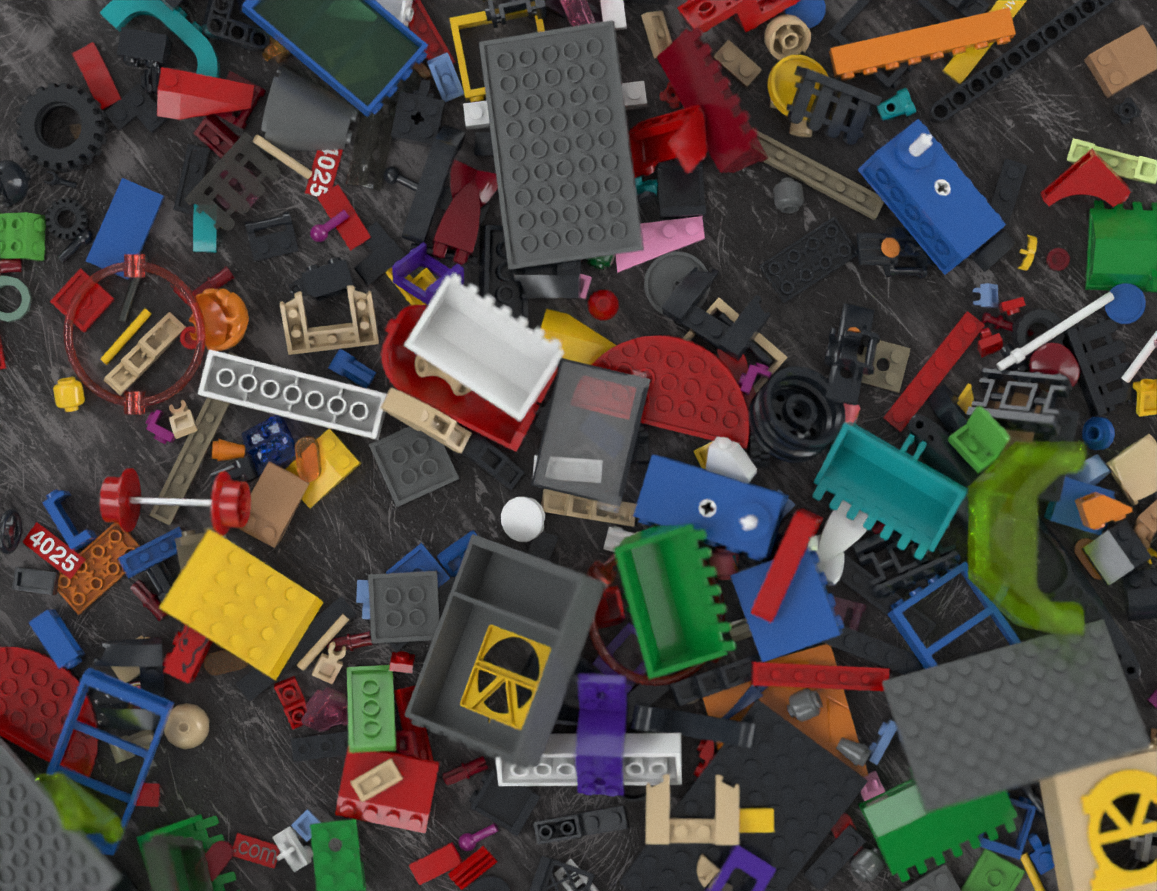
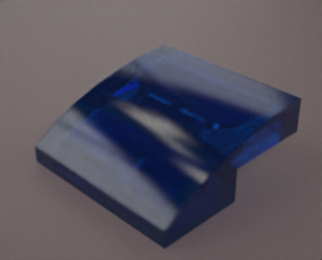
M274 415L241 433L246 451L252 455L259 476L262 475L269 461L279 467H283L300 458L295 441L282 416Z

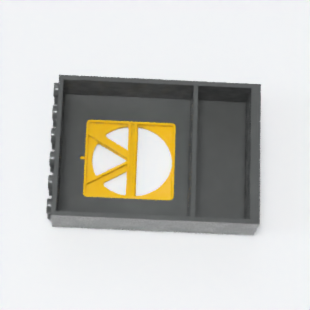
M472 534L405 716L413 719L412 724L416 726L426 727L433 733L445 735L448 739L458 743L462 742L469 748L485 752L484 754L494 758L503 759V762L525 769H528L529 765L538 768L606 583ZM511 637L522 638L533 646L538 655L540 676L538 681H534L486 662L483 659L488 651L501 640ZM480 669L498 676L479 693L478 675ZM506 681L509 713L500 714L489 709L484 701ZM516 684L534 691L530 700L520 709L518 708Z

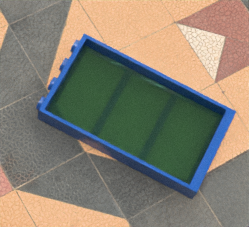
M246 0L242 4L243 13L367 118L371 113L377 114L384 105L382 101L385 97L391 98L397 91L398 87L396 85L400 80L406 81L413 72L411 68L414 64H421L428 55L426 53L428 44L376 0Z

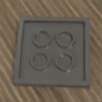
M410 426L369 444L396 507L459 480L445 446L424 432L417 431Z
M437 571L369 574L371 642L390 643L433 640L440 622Z

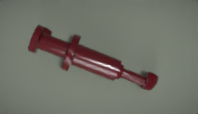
M985 312L981 320L982 323L989 322L994 324V329L996 330L999 328L1011 332L1013 330L1012 325L1014 323L1004 320L1002 315H998L995 318L990 313ZM1028 329L1027 336L1030 337L1034 334V331Z

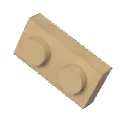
M663 11L647 12L641 15L654 59L672 43Z
M730 40L713 56L720 65L746 88L762 71L758 65Z
M391 758L351 781V784L361 801L364 802L402 780L403 777Z

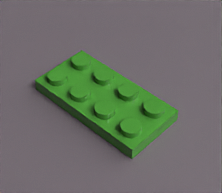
M390 665L347 667L349 753L396 750L393 671H389Z

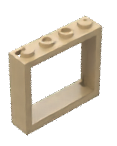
M719 297L706 311L710 315H713L716 311L720 314L724 312L733 322L739 317V314ZM689 330L682 339L690 341L696 334ZM758 333L753 342L775 361L768 370L773 375L787 359V356L762 334ZM761 377L755 383V393H757L758 390L765 384V382L768 380L767 378Z

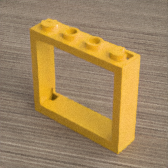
M534 1L530 2L531 6H535ZM499 8L494 9L495 14H499ZM527 10L505 14L506 20L528 16ZM482 11L450 18L466 101H471V103L484 101L486 93L485 87L470 89L459 29L492 23V21L487 22L486 13ZM536 15L535 20L538 32L545 31L543 19L538 20V16Z

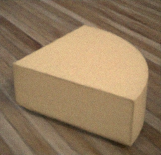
M702 854L697 863V875L701 884L706 887L720 869Z

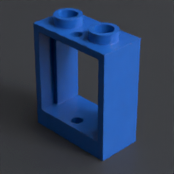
M56 609L46 610L28 622L59 669H72L82 662L81 657L86 654Z
M1019 796L1018 800L1009 797L1012 805L1026 809L1015 846L1012 847L994 840L990 841V839L984 837V832L977 836L981 844L980 847L1020 860L1036 811L1035 806L1031 805L1030 799Z

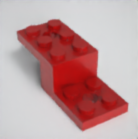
M689 0L677 7V9L692 30L695 27H700L702 33H705L710 28L732 16L742 29L748 32L768 19L775 17L783 10L795 5L800 0Z

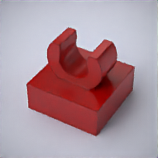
M989 328L980 330L981 340L978 341V351L981 358L1003 348V340L999 333L992 335Z

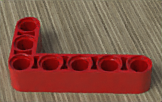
M804 508L796 512L752 607L751 614L770 623L773 622L811 538L816 536L822 524L823 517Z

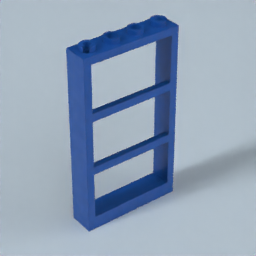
M966 561L960 565L958 564L951 570H946L948 573L943 577L937 574L928 580V587L922 589L921 586L909 593L910 599L905 602L903 599H900L891 605L893 610L887 614L924 669L938 666L931 655L989 615L1010 645L1021 643ZM961 573L985 609L926 649L902 612Z
M89 667L82 676L42 786L50 793L55 777L59 774L128 803L115 839L76 824L101 854L114 855L120 847L174 702ZM90 686L161 715L149 750L77 720ZM73 729L145 758L132 794L123 792L60 765Z

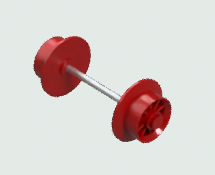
M127 468L123 471L121 477L105 478L100 492V511L105 522L119 523L124 532H131L138 522L141 504L211 507L212 524L216 534L224 536L230 527H245L247 525L251 511V493L247 482L232 481L228 472L221 471L215 479L211 500L141 497L138 474L133 468Z

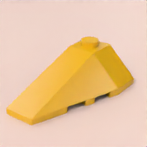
M546 309L540 329L544 331L543 338L550 343L553 338L561 342L559 349L564 351L561 358L591 365L601 355L616 346L569 314Z

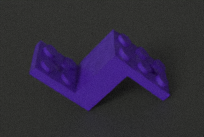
M579 674L580 713L575 748L578 793L585 795L624 796L623 757L628 717L625 676Z

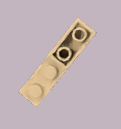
M390 388L380 407L413 429L424 432L457 453H462L472 434L456 424L457 421L393 388Z

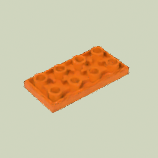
M113 523L79 553L86 560L71 580L60 571L58 572L57 591L74 611L80 615L125 575L118 558L140 547L139 543L129 532H124L119 523Z

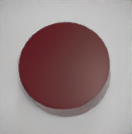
M1062 248L1051 250L1046 257V263L1053 271L1065 269L1070 262L1068 252Z

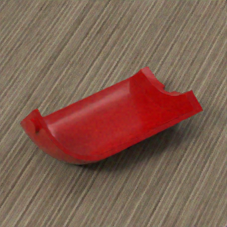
M429 305L407 306L401 310L395 320L391 318L385 329L389 333L382 348V364L390 382L400 392L431 406L458 423L517 452L539 408L536 402L542 403L559 367L556 368L524 418L519 421L473 390L465 395L457 396L443 378L438 376L420 377L417 374L415 359L418 354L404 345Z

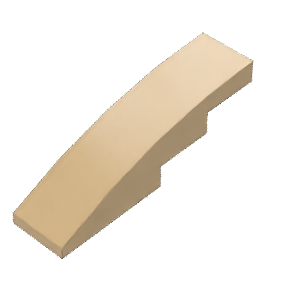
M169 312L138 341V344L122 358L121 362L104 378V381L121 396L161 356L186 327Z
M543 489L541 506L546 513L634 527L635 523L633 515L637 504L621 501V506H616L548 489Z

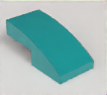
M194 204L193 252L216 253L217 205Z

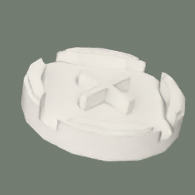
M519 496L509 500L503 507L501 524L505 533L510 538L518 542H528L537 538L544 529L545 513L542 506L535 499Z

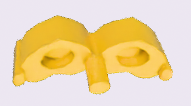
M1027 235V250L1020 249V253L1026 256L1018 269L1025 271L1030 267L1036 252L1037 237Z

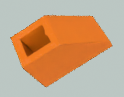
M1093 492L1075 500L1083 525L1093 530L1104 527L1108 521L1122 520L1126 518V514L1133 512L1131 507L1098 492Z

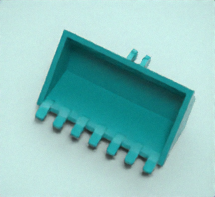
M851 421L845 422L813 482L818 486L812 498L820 501L826 491L832 493L835 496L829 504V508L836 511L844 500L852 505L846 514V518L853 521L860 510L868 514L863 528L871 530L877 520L885 524L880 534L882 539L888 540L893 530L902 534V537L897 547L905 550L910 540L918 543L919 547L914 557L922 560L927 550L931 552L935 550L968 489L918 461L927 445L926 442L922 441L919 444L914 456L908 454L906 451L913 443L915 437L912 434L908 436L899 450Z

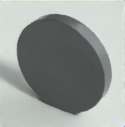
M669 252L658 257L650 265L645 276L644 290L647 300L657 312L664 315L662 306L694 267H698V271L708 272L698 258L685 252ZM710 287L697 303V307L701 308L709 295Z

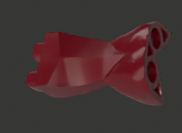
M454 160L450 173V189L453 200L443 215L432 242L434 243L433 256L444 259L447 248L456 251L453 262L464 265L469 255L473 253L476 243L480 208L497 191L498 184L495 173L479 171Z

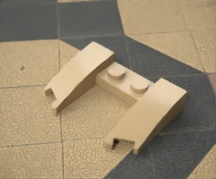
M347 286L353 323L308 327L302 291L295 293V298L286 304L283 301L280 302L288 355L379 344V333L371 291H368L366 294L356 291L354 286Z
M670 774L663 775L664 782L651 787L649 782L646 783V844L715 843L716 845H739V784L736 783L733 788L721 782L723 776L716 774L715 819L669 818Z

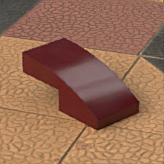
M395 730L396 750L387 752L402 755L418 754L415 732L413 730Z

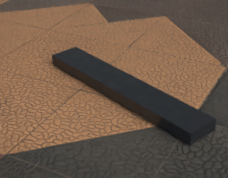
M342 596L312 620L277 679L298 663L342 614L348 619H351L356 614ZM254 668L238 681L236 685L247 699L252 701L274 683L275 680Z

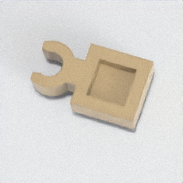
M184 400L181 401L182 406L179 409H174L173 405L169 406V410L173 415L169 417L176 439L197 431L193 414L188 409Z
M334 641L329 644V654L322 653L312 671V676L330 684H333L343 665V662L339 661V659H342L346 654L345 646L342 647L340 652L333 650L335 647Z

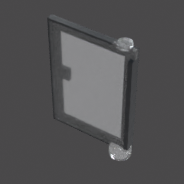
M561 358L531 486L598 501L596 508L619 513L650 384V379L646 378L647 374L633 371V375Z

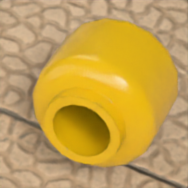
M75 377L57 380L58 383L53 387L56 406L65 408V412L78 410V406L85 402L82 383L77 381Z

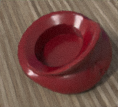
M1054 342L1045 343L1031 355L1029 361L1030 373L1062 374L1068 377L1072 387L1077 383L1080 375L1079 365L1073 354L1064 345Z

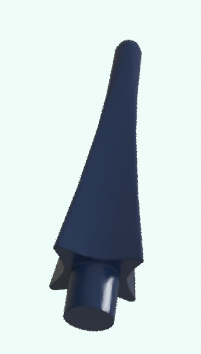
M751 685L722 718L730 719L739 711L755 702L756 699L763 697L764 694L762 692L768 686Z

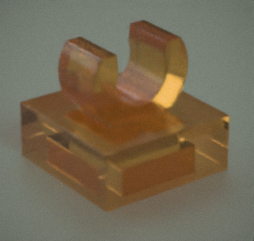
M271 36L268 46L264 49L265 52L261 55L266 62L275 58L280 63L287 58L290 52Z

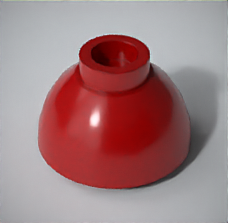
M600 289L591 294L588 299L587 308L593 318L599 321H607L617 314L619 301L613 292Z

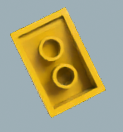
M329 428L285 470L309 482L302 500L309 508H312L361 463Z

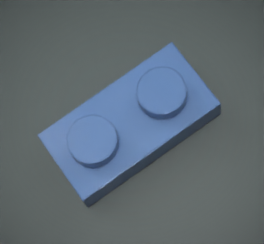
M448 53L427 61L442 100L447 102L464 94Z
M889 719L887 723H882L877 733L880 737L876 743L872 742L868 748L872 751L868 760L878 765L897 730L894 721Z

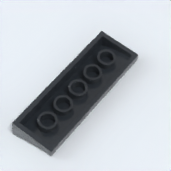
M484 225L480 227L478 296L485 299L489 295L494 299L493 306L499 310L505 306L511 310L510 317L516 321L520 317L528 321V298L522 297L526 292L521 282L516 283L514 280V275H524V268L509 270L503 226Z

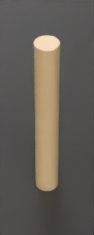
M258 134L254 137L253 143L306 179L311 177L313 173L311 170Z
M342 614L301 659L297 666L304 671L349 619Z

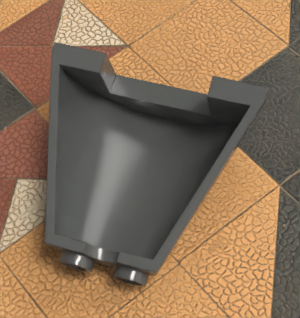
M280 65L277 69L279 77L274 76L261 128L265 134L264 139L284 153L345 150L346 144L350 145L352 141L353 131L349 129L351 122H356L358 109H355L349 101L293 69ZM260 147L261 153L269 154L267 151Z

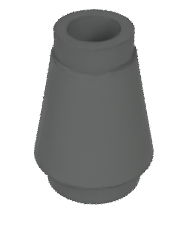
M844 737L841 738L836 747L853 764L862 767L872 752L867 749L868 746L845 739Z

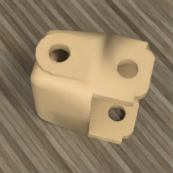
M1150 434L1139 439L1106 463L1119 489L1132 505H1136L1139 503V499L1145 498L1157 491V442Z

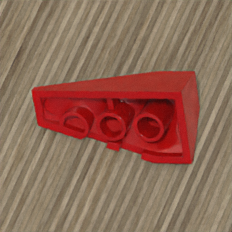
M161 67L157 96V116L184 120L222 112L227 113L251 109L255 86Z

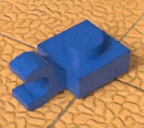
M1034 832L1029 834L1027 840L1034 851L1028 855L1039 874L1042 875L1055 867L1052 849L1049 843L1042 845L1037 834Z

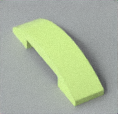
M1073 138L1067 161L1075 163L1093 148L1119 177L1156 184L1157 160L1113 151Z

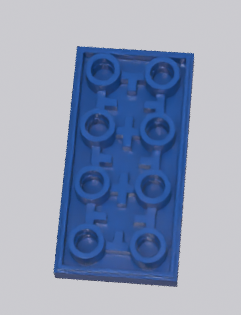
M122 178L86 262L129 280L165 196Z

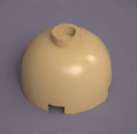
M789 14L780 15L772 19L767 25L764 42L769 52L780 61L787 56L798 55L802 50L805 52L811 42V32L807 25L798 17Z
M188 703L177 705L172 708L164 729L165 736L177 748H195L202 744L208 736L209 718L205 711L197 705Z

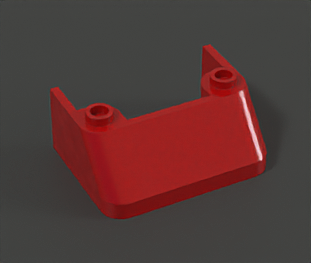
M699 105L641 121L629 131L635 178L641 175L645 177L652 174L659 162L678 158L685 171L689 173L699 161L706 157L705 153L708 147L705 116Z

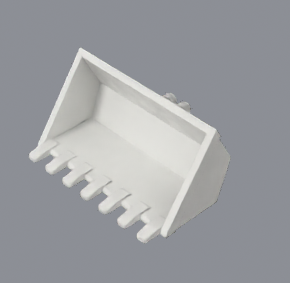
M453 274L451 278L446 276L404 346L521 421L555 372L559 360L564 351L559 349L561 342L553 338L550 343L543 338L544 331L536 328L533 332L526 327L528 321L522 317L516 321L510 317L511 310L503 306L499 310L493 306L494 299L489 295L482 299L476 295L478 289L472 284L469 285L468 289L460 284L461 277Z

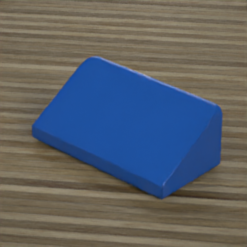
M474 530L437 555L438 560L451 577L457 576L472 534L478 536Z

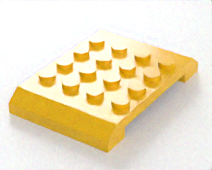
M208 529L159 608L276 681L322 606L323 601L229 540Z

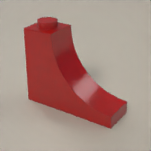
M1091 148L1040 194L1048 206L1062 198L1084 194L1101 198L1115 207L1117 204L1124 203L1131 191L1117 173Z

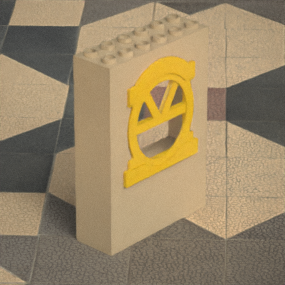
M1157 738L1151 739L1152 742L1150 743L1151 747L1149 750L1039 780L1059 891H1157V859L1147 868L1125 871L1116 867L1107 859L1100 845L1157 831V820L1142 824L1149 801L1152 800L1157 805ZM1140 793L1141 796L1130 826L1111 801L1122 794ZM1104 811L1109 814L1120 829L1099 834V823Z

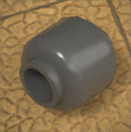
M783 178L773 188L774 203L781 212L794 213L803 205V187L801 183L794 181L793 178Z
M805 688L790 695L787 710L792 718L796 717L800 722H805L818 716L823 704L817 691Z
M862 848L850 863L851 873L861 882L874 881L885 867L882 853L875 848L871 850Z

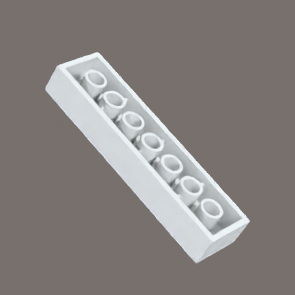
M213 350L208 352L198 390V395L374 440H379L386 412L380 408L387 396L385 393Z

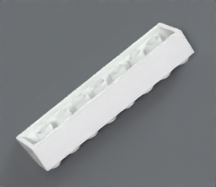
M626 733L623 757L624 785H646L648 782L650 785H657L664 782L662 776L665 774H670V785H682L681 733ZM550 734L538 768L529 765L528 769L510 765L503 762V759L496 758L498 786H577L575 764L577 734Z

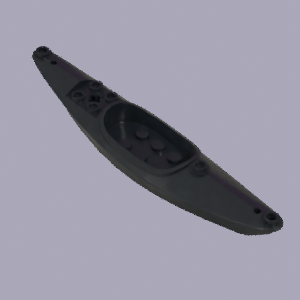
M914 415L909 420L908 427L910 433L915 436L914 442L916 447L922 441L927 443L921 454L925 464L968 489L955 515L987 560L1014 590L1057 630L1064 631L1104 619L1126 681L1138 679L1141 668L1128 642L1088 579L1052 531L1024 500L989 467L977 473L948 442V438L951 435L924 415ZM1014 516L1030 520L1038 529L1041 539L1037 554L1029 563L1020 567H1011L1001 563L994 556L989 543L990 533L994 525L1003 519ZM1009 520L1002 526L1000 530V543L1004 551L1018 559L1030 557L1035 546L1031 531L1021 522ZM1071 604L1078 605L1077 613H1070L1069 610L1072 609L1070 607Z

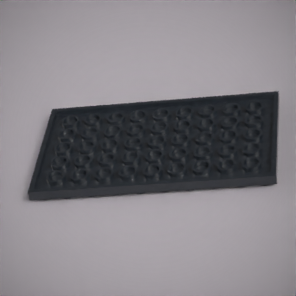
M756 699L740 720L741 722L757 724L754 748L723 743L671 811L669 818L715 819L716 774L723 776L721 782L733 788L736 783L739 784V808H773L774 832L739 833L738 846L776 869L764 891H785L868 781L762 701ZM715 843L646 844L621 877L619 883L630 891H705L709 884L704 887L697 875V863L700 856L703 854L721 870L730 855L729 850L732 845H716ZM734 868L726 883L733 886L732 891H752L756 885V879L740 868Z

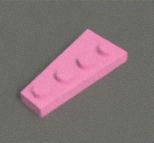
M702 216L642 223L644 250L616 254L617 273L704 240Z

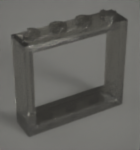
M158 834L151 837V841L142 843L153 891H178L169 850L181 851L190 891H213L204 846L201 840H194L193 837L184 838L183 836L174 837V835L164 836V834Z

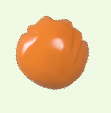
M213 288L205 289L202 294H197L196 302L191 305L193 314L189 318V322H192L196 329L195 334L190 333L191 338L196 341H203L208 350L217 352L237 345L243 338L249 321L248 311L243 300L234 292L231 293L224 288L220 290Z

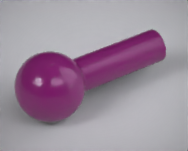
M343 210L324 225L317 224L313 226L310 231L311 238L315 242L325 241L328 237V232L349 218V215Z
M494 823L474 834L464 833L459 837L458 845L463 851H471L475 848L477 842L498 832L499 828Z

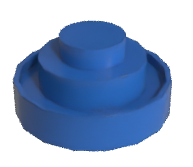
M1104 417L1090 418L1084 424L1082 430L1084 443L1093 450H1105L1113 443L1115 437L1113 424Z

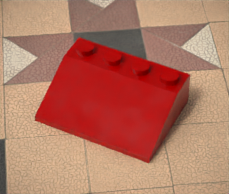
M348 745L335 815L426 833L439 762L387 751L349 753ZM392 758L403 779L362 802L351 781Z

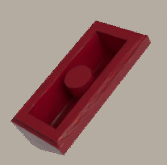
M214 114L206 116L194 132L202 142L226 163H229L245 144L239 136Z

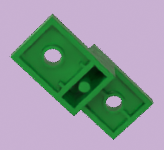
M349 819L310 824L317 891H366L364 864L361 862L357 820ZM338 838L341 840L342 848L339 851H333L330 848L329 842L331 839Z

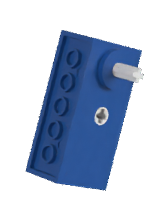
M919 119L875 152L858 169L944 275L1006 225L1001 216L993 210L987 199L979 193L972 181L964 175L957 163L950 158L943 146L935 140L928 128Z
M652 455L633 516L639 518V523L649 526H655V523L661 526L693 524L694 529L705 530L707 537L703 543L715 547L720 546V544L726 545L725 550L737 554L745 551L748 552L747 557L761 561L771 556L789 495L755 484L741 482L662 455ZM708 504H711V507L714 508L713 512H710V509L707 508Z

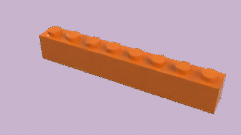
M1009 7L833 47L830 49L829 54L835 78L841 77V80H848L854 78V74L861 72L864 75H870L883 67H886V70H892L900 67L899 64L908 62V65L921 63V59L930 57L931 60L943 58L944 54L952 52L953 55L965 53L966 49L975 47V50L989 47L988 44L997 42V45L1011 42L1010 39L1016 33Z

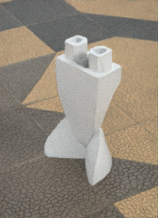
M844 500L836 511H831L822 533L811 538L807 546H811L812 550L817 551L820 563H817L820 572L824 571L828 581L827 585L834 586L842 575L844 551L867 531V529L863 528V524L868 514L860 510L855 519L851 521L846 518V514L852 505Z

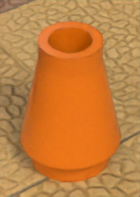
M221 439L212 442V459H217V462L244 458L245 445Z

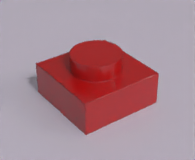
M1020 297L1000 303V313L1007 312L1008 316L1020 313V308L1025 306L1024 298Z
M404 651L392 652L389 671L412 673L415 655Z
M144 783L135 806L159 807L160 783Z

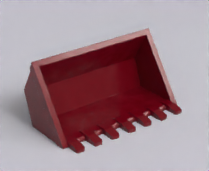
M695 27L692 31L685 29L676 40L657 56V59L684 108L699 105L704 112L708 152L719 172L735 173L754 163L769 159L757 138L759 136L757 130L751 127L747 112L742 111L739 105L740 99L737 94L732 93L729 87L730 81L722 75L720 63L712 57L710 45L705 44L700 39L702 36L700 27Z

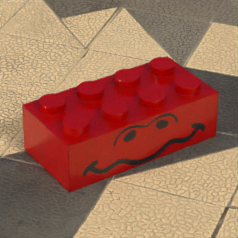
M185 624L183 631L178 632L172 644L175 645L173 652H168L163 661V665L166 666L163 672L186 683L194 682L213 641Z

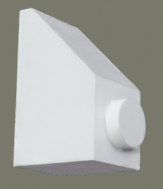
M717 436L709 446L706 464L707 471L745 483H749L757 473V468L739 443Z

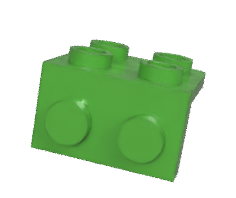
M28 212L0 214V259L44 261L45 215Z
M981 406L975 408L966 425L948 438V442L977 473H980L995 462L1010 440L1007 431L1000 427L991 414Z

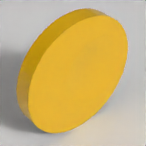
M790 55L783 58L771 69L768 77L769 96L775 107L787 117L789 110H786L787 105H792L797 88L794 87L795 83H800L801 77L794 75L797 66L828 76L824 68L817 61L804 55ZM816 83L814 88L818 90L820 84ZM811 95L806 111H811L816 95Z

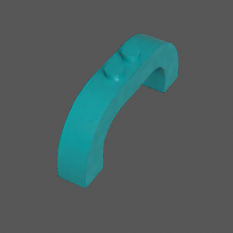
M112 0L100 12L119 32L122 27H125L135 17L148 15L157 18L195 53L198 62L196 74L220 77L219 60L214 48L202 34V28L195 21L191 24L186 19L188 15L179 6L172 11L161 0Z

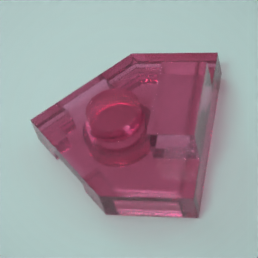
M326 687L324 691L318 689L305 705L307 712L301 718L303 725L320 732L329 730V727L335 725H348V703L345 694Z

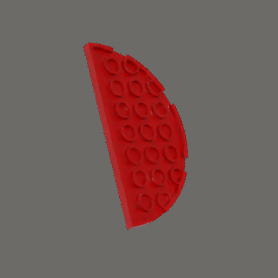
M667 335L642 336L616 345L591 364L650 379L640 423L713 441L717 436L725 437L739 443L742 448H748L750 438L749 410L744 393L741 391V387L730 369L717 356L704 347L679 337ZM583 375L575 389L570 405L629 420L637 388Z
M0 647V736L50 763L80 684L78 679L67 668L59 669L54 660L45 654L21 647ZM87 694L77 720L98 729L96 714ZM73 729L60 765L90 777L97 758L99 739Z

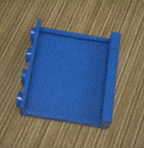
M811 546L807 547L772 623L750 612L774 560L731 575L762 662L843 633L841 630L844 628L840 615L836 616L833 608L836 606L835 599L832 593L828 594L825 586L828 584L827 577L824 571L820 572L817 563H820L816 550H812Z

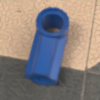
M339 349L328 368L367 389L377 373L356 361L357 359L349 353Z

